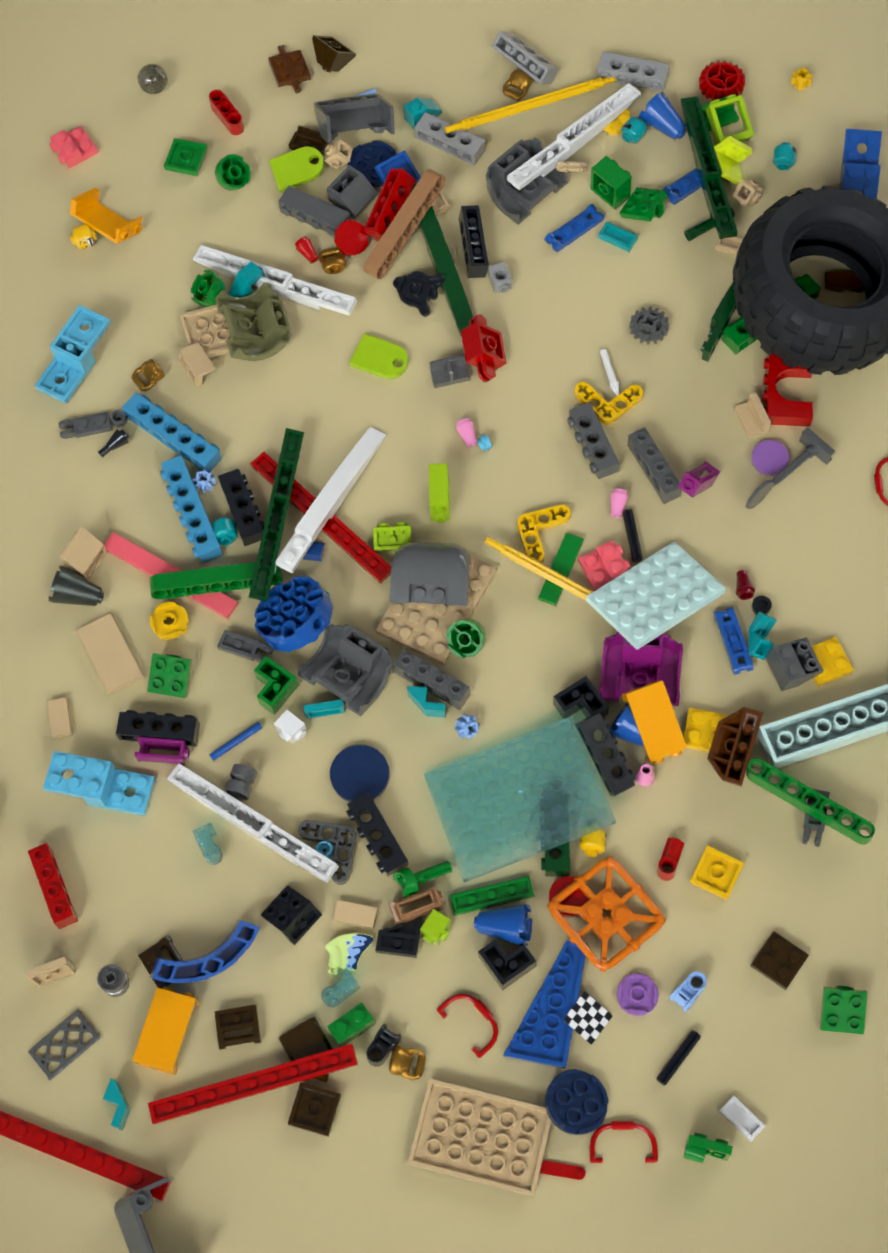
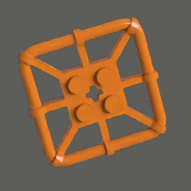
M610 856L599 861L583 875L575 877L574 882L553 897L547 906L552 917L570 937L571 943H575L597 969H600V972H606V970L616 966L630 953L639 950L640 945L658 932L666 922V917L663 916L661 910L644 892L643 886L640 883L638 884L625 868ZM606 867L605 888L595 895L586 885V882ZM612 868L632 889L621 899L611 888ZM578 888L589 899L582 907L559 904ZM637 895L654 916L633 914L625 903ZM602 910H609L611 918L607 916L602 917ZM560 912L579 914L588 925L581 931L576 932ZM631 921L653 924L636 939H632L624 930V927ZM591 930L601 940L600 960L582 940V937ZM618 933L627 946L607 961L608 940Z

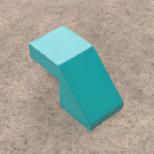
M252 261L249 262L237 273L229 295L232 297H244L252 294L251 286L264 276L263 271Z
M760 611L749 626L748 653L765 660L766 655L774 646V643L767 638V635L777 620Z
M407 687L408 697L425 716L446 717L445 703L427 702V687Z
M110 1079L103 1100L118 1106L111 1126L123 1131L130 1108L119 1083L114 1079Z

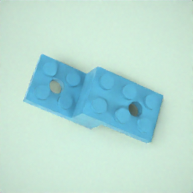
M79 305L50 345L54 359L35 384V388L67 404L96 363L92 349L111 324L110 319ZM83 326H90L88 330H81ZM60 378L65 379L64 382L61 384L56 383V381Z
M54 751L43 789L44 791L83 798L90 806L145 816L155 777L118 770L111 761ZM67 770H72L73 776L65 779L63 774ZM129 788L136 789L132 797L125 795Z

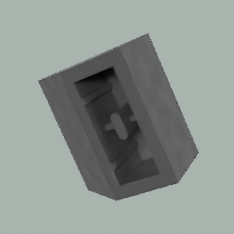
M350 165L327 187L329 201L339 208L350 212V215L354 218L378 195L363 173Z
M807 637L774 646L765 657L781 691L798 687L823 673V669Z

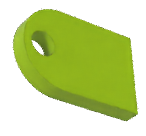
M302 147L268 160L280 193L285 192L288 186L295 188L317 179L322 174L325 166L322 154L313 147ZM313 158H319L317 164L310 163Z
M364 333L349 364L351 367L376 376L394 379L404 374L407 370L408 356L406 351L399 345ZM399 361L402 362L403 365L401 367H395L394 363Z

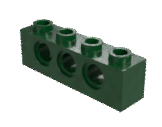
M544 793V799H540V812H544V819H541V831H545V838H541V851H545V858H541V870H545V877L570 876L569 793ZM551 812H558L560 816L554 819L549 814ZM552 831H557L560 833V836L552 838L549 834ZM552 851H559L561 855L558 858H553L550 853Z

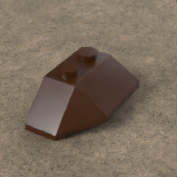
M743 707L718 722L707 760L722 781L742 787L763 712Z

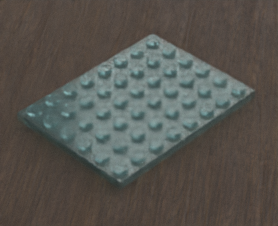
M572 716L424 773L464 882L616 823Z

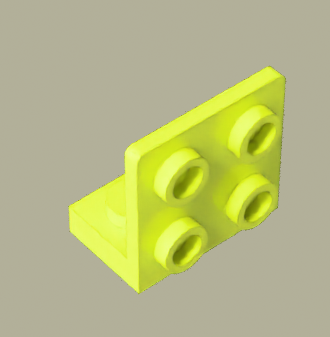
M729 136L714 146V150L722 172L721 177L738 185L743 180L739 162L745 160L753 152L751 147Z

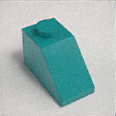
M417 97L403 106L404 118L414 130L425 112L435 116L442 113V110L431 99Z

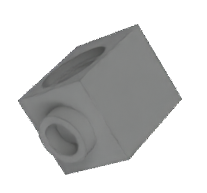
M505 262L488 267V277L495 294L512 289V278Z

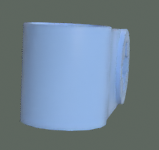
M697 971L692 972L675 989L669 999L677 1002L683 1008V1011L686 1012L705 989L707 981L705 975ZM693 978L700 979L702 986L694 987L691 984V980Z

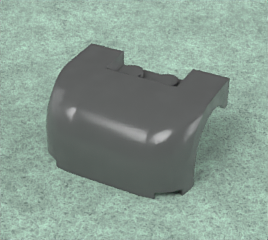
M537 138L518 141L491 163L486 173L487 189L494 204L502 213L518 225L531 215L530 210L552 191L557 193L568 183L567 173L559 172L556 169H553L544 177L538 176L521 190H518L507 181V175L542 151V141Z
M407 542L401 545L395 551L392 560L390 602L467 606L469 569L471 564L469 552L462 546L453 543Z
M330 624L325 628L323 640L316 653L309 661L299 666L298 676L312 685L317 682L346 701L345 707L361 717L384 690L393 662L387 649L347 624L345 626Z

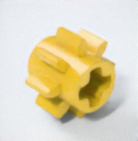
M799 68L797 72L793 71L791 84H794L795 89L805 90L807 86H811L813 74H809L808 69Z

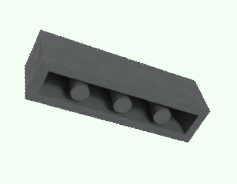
M288 186L278 201L280 212L284 215L294 217L299 222H305L315 229H321L331 236H334L335 229L341 223L351 220L350 212L291 186Z

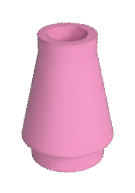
M469 418L458 421L456 423V430L466 446L472 447L476 445L477 441L473 422Z
M615 488L610 493V516L615 518L622 517V512L629 497L626 490Z
M643 764L637 770L635 780L639 785L650 786L653 784L655 774L651 765Z

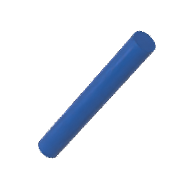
M257 722L209 754L213 761L261 730V724Z

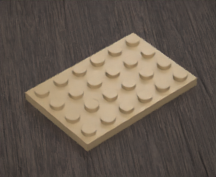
M429 537L427 542L443 543L432 537ZM471 556L467 606L391 602L376 628V633L444 665L451 654L446 638L448 628L458 620L471 618L496 574L497 567Z
M429 1078L408 1165L534 1197L552 1121L545 1107Z

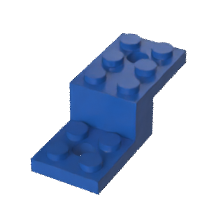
M846 129L840 175L842 190H849V188L858 190L873 200L877 199L881 165H878L882 131ZM863 143L866 145L867 150L865 153L857 151L858 144Z

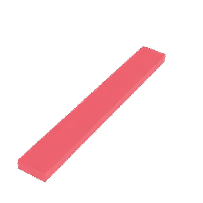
M114 532L104 544L107 552L150 576L182 571ZM221 592L187 596L226 619L231 616L238 606V601Z

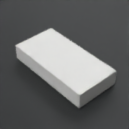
M734 1095L719 1110V1113L750 1142L766 1126Z

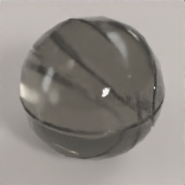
M147 64L138 73V84L146 93L158 94L166 88L168 78L161 66Z

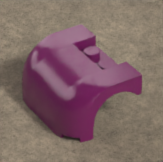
M618 631L615 635L608 638L605 637L600 681L601 697L607 701H619V696L622 697L621 694L657 680H663L672 706H679L680 672L683 654L682 643L679 644L671 639L669 635L661 634L637 650Z

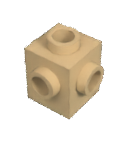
M340 139L336 140L325 148L324 162L335 169L345 166L350 162L353 147Z
M742 180L737 185L733 197L743 206L754 205L760 201L763 189L759 187L760 184L755 180Z

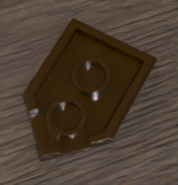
M315 1017L306 1020L278 1038L290 1061L333 1049ZM329 1074L313 1079L327 1083Z

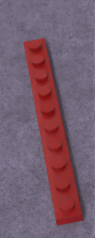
M262 452L250 464L254 470L273 486L278 464L269 455ZM294 479L290 502L305 515L316 498ZM335 515L332 519H328L322 531L376 581L381 584L391 575V566Z
M353 1044L345 1045L149 1102L148 1106L152 1124L155 1125L358 1066Z
M0 1111L1 1136L136 1191L165 1178ZM171 1181L150 1190L152 1196L163 1201Z

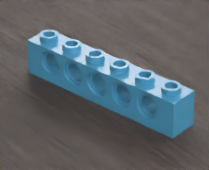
M136 392L123 405L122 410L129 420L177 454L182 455L184 459L201 471L205 469L210 473L222 460L220 449L215 444H209L201 434L196 435L193 433L188 425H182L175 416L166 414L161 406L152 404L145 395L141 396Z
M182 455L161 463L163 470L160 471L163 481H168L169 483L166 486L170 497L174 496L176 500L173 501L176 512H181L182 516L179 519L182 527H187L188 532L185 534L189 543H194L195 547L192 548L195 558H200L203 564L223 556ZM189 508H194L192 511L187 512ZM197 523L200 524V525L197 526V527H193L194 524H197ZM202 539H207V540H206L205 542H203V543H200V542H199V541L202 540Z

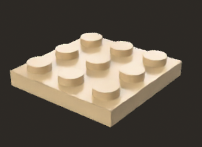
M217 304L179 314L188 346L198 342L209 358L230 352L227 342L231 337L225 316L219 313Z

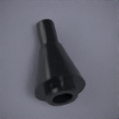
M116 429L106 445L98 453L101 457H104L111 450L113 451L128 444L127 439L130 437L123 429L121 431Z

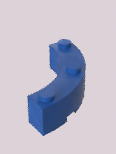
M237 919L228 937L214 950L201 957L183 961H172L157 957L150 978L170 983H188L213 977L238 961L251 946L260 927Z

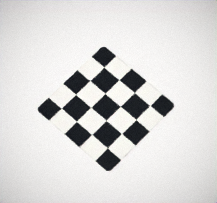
M583 992L564 1018V1021L588 1043L593 1044L612 1018V1015L589 994Z

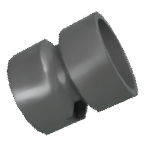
M234 764L230 772L232 779L227 781L224 792L232 797L248 800L252 791L250 784L255 782L258 774L257 771L242 764Z
M109 964L98 972V985L106 994L111 997H119L126 993L129 988V978L120 967Z

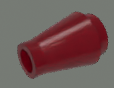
M738 571L736 574V595L741 600L751 599L754 596L755 589L749 578L748 571Z

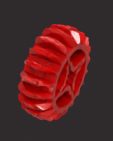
M718 60L716 64L711 62L710 66L706 65L704 70L701 71L699 90H701L702 95H706V99L711 98L712 101L736 94V97L740 96L746 83L745 74H743L742 69H738V64L733 66L732 61L726 63L724 60V62L720 63Z

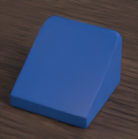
M313 542L304 555L303 560L322 561L325 544Z

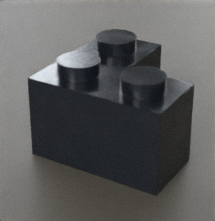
M587 676L553 696V705L564 720L579 710L583 712L586 718L595 713H600L601 716L604 715L605 717L608 715L609 706Z
M493 940L478 951V957L502 990L534 969L537 963L525 945H522L507 956L496 940Z

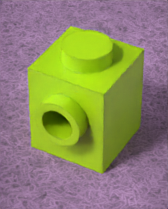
M433 909L420 929L421 935H423L422 939L430 944L434 942L438 945L441 940L445 941L450 933L448 929L451 926V919Z

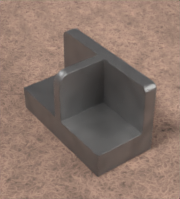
M465 354L430 362V373L434 388L470 381Z

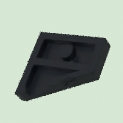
M422 917L415 918L416 920L405 924H397L392 928L379 930L375 949L376 953L417 958Z

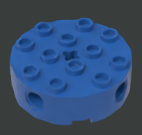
M297 576L291 578L292 581L284 585L282 582L270 590L268 601H260L255 610L256 631L268 645L277 651L290 652L315 642L330 624L333 609L330 597L321 585L311 577Z

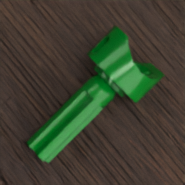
M448 861L413 873L407 867L394 872L393 880L402 887L403 898L418 893V884L451 873L452 868Z

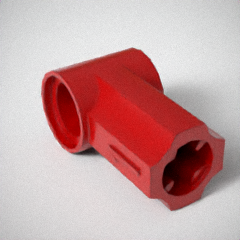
M668 838L657 869L658 877L664 881H669L675 876L676 868L685 845L680 839ZM669 866L672 870L665 872L662 867Z

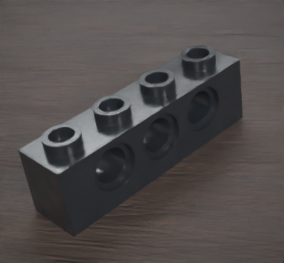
M479 205L461 206L458 220L468 278H485L489 264Z
M238 468L219 475L220 485L244 547L261 541L264 521H259L258 516L261 514L258 506H253L252 500L255 499L251 489L247 490L246 488L248 481L245 474L241 475ZM235 490H241L238 493H234ZM247 521H253L251 524H246Z
M126 710V712H119L116 735L119 740L138 742V737L182 740L185 741L187 746L197 747L200 723L192 715L180 717L172 713L157 715L149 711L144 714L134 710ZM138 723H144L141 728H135ZM157 725H163L160 730H154ZM182 726L180 731H173L175 727Z
M595 713L575 723L609 795L616 796L635 786V776L631 769H627L625 765L626 758L623 752H619L616 747L618 742L614 734H610L607 728L609 724L604 715L601 716L600 713ZM596 730L602 733L600 741L594 739V732ZM605 748L611 751V756L608 759L603 757V750ZM614 766H617L620 770L617 777H614L611 773Z
M369 792L347 803L349 810L346 813L350 820H355L359 826L356 830L361 839L366 838L368 842L366 848L371 856L375 855L379 862L376 865L381 874L385 872L388 877L409 865L406 856ZM363 814H370L372 818L369 822L361 821V816ZM374 831H379L382 834L381 838L377 840L372 839L370 835ZM389 848L392 853L389 857H383L380 854L381 850Z

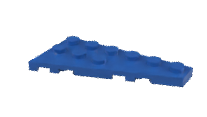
M567 940L503 1057L566 1069L573 1028L564 1021V1018L578 1000L585 962V955L575 943L572 944L570 940Z

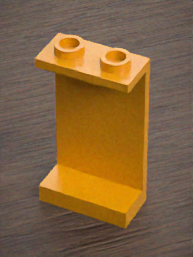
M93 188L71 199L70 214L116 244L139 234L142 230L143 218L141 216L128 222L100 204V190L97 188Z
M657 680L621 694L623 701L629 703L648 756L644 758L646 762L657 764L664 761L663 757L669 755L675 757L682 754V750L687 749L663 680Z
M164 986L163 989L156 988L132 1059L135 1064L176 1075L178 1067L175 1064L194 1006L199 1005V1001L194 998V994L189 992H183V994L175 993V989Z

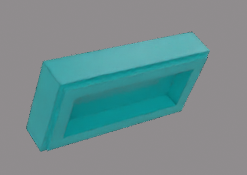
M606 222L598 234V238L630 252L638 240V235Z
M342 699L303 705L307 719L345 713Z

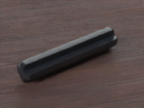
M626 509L623 511V519L632 561L640 562L643 556L633 510Z
M694 1030L689 1033L657 1076L656 1080L660 1084L665 1086L700 1040L701 1036Z

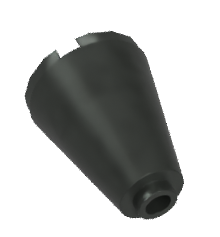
M59 566L60 571L56 572L50 589L54 593L53 597L49 596V602L97 606L98 603H102L104 593L101 587L65 566Z

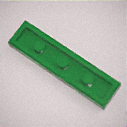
M566 533L551 569L568 578L584 539ZM546 579L538 600L556 606L563 588Z
M529 876L450 895L454 916L534 897Z

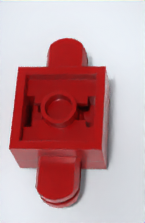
M478 314L469 320L470 326L461 331L466 363L477 367L479 378L483 382H488L496 377L495 370L507 364L501 332L487 326L485 317Z

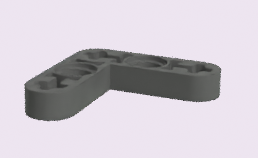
M311 820L303 821L299 825V834L304 840L315 842L327 841L330 844L336 845L333 862L343 865L342 870L345 876L338 879L337 875H335V873L337 874L340 871V865H338V869L331 878L338 885L347 883L350 878L357 840L355 830L346 825ZM307 826H310L311 830L317 831V827H319V836L317 837L316 832L312 831L306 835L303 829H307ZM324 829H332L333 835L330 838L323 837L322 832ZM347 832H350V835L352 837L348 838V846L344 845L345 838L342 835H346ZM343 850L349 852V858L346 860L338 858V854Z

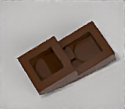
M832 271L825 273V289L835 292L849 290L857 293L864 291L860 279L854 272Z

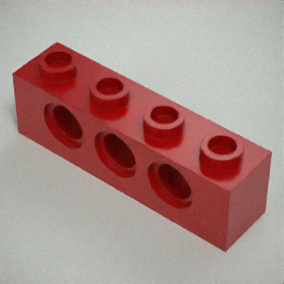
M402 168L390 169L363 229L376 241L381 239L408 198L416 181Z
M45 843L28 850L53 923L58 929H62L78 922L50 846Z

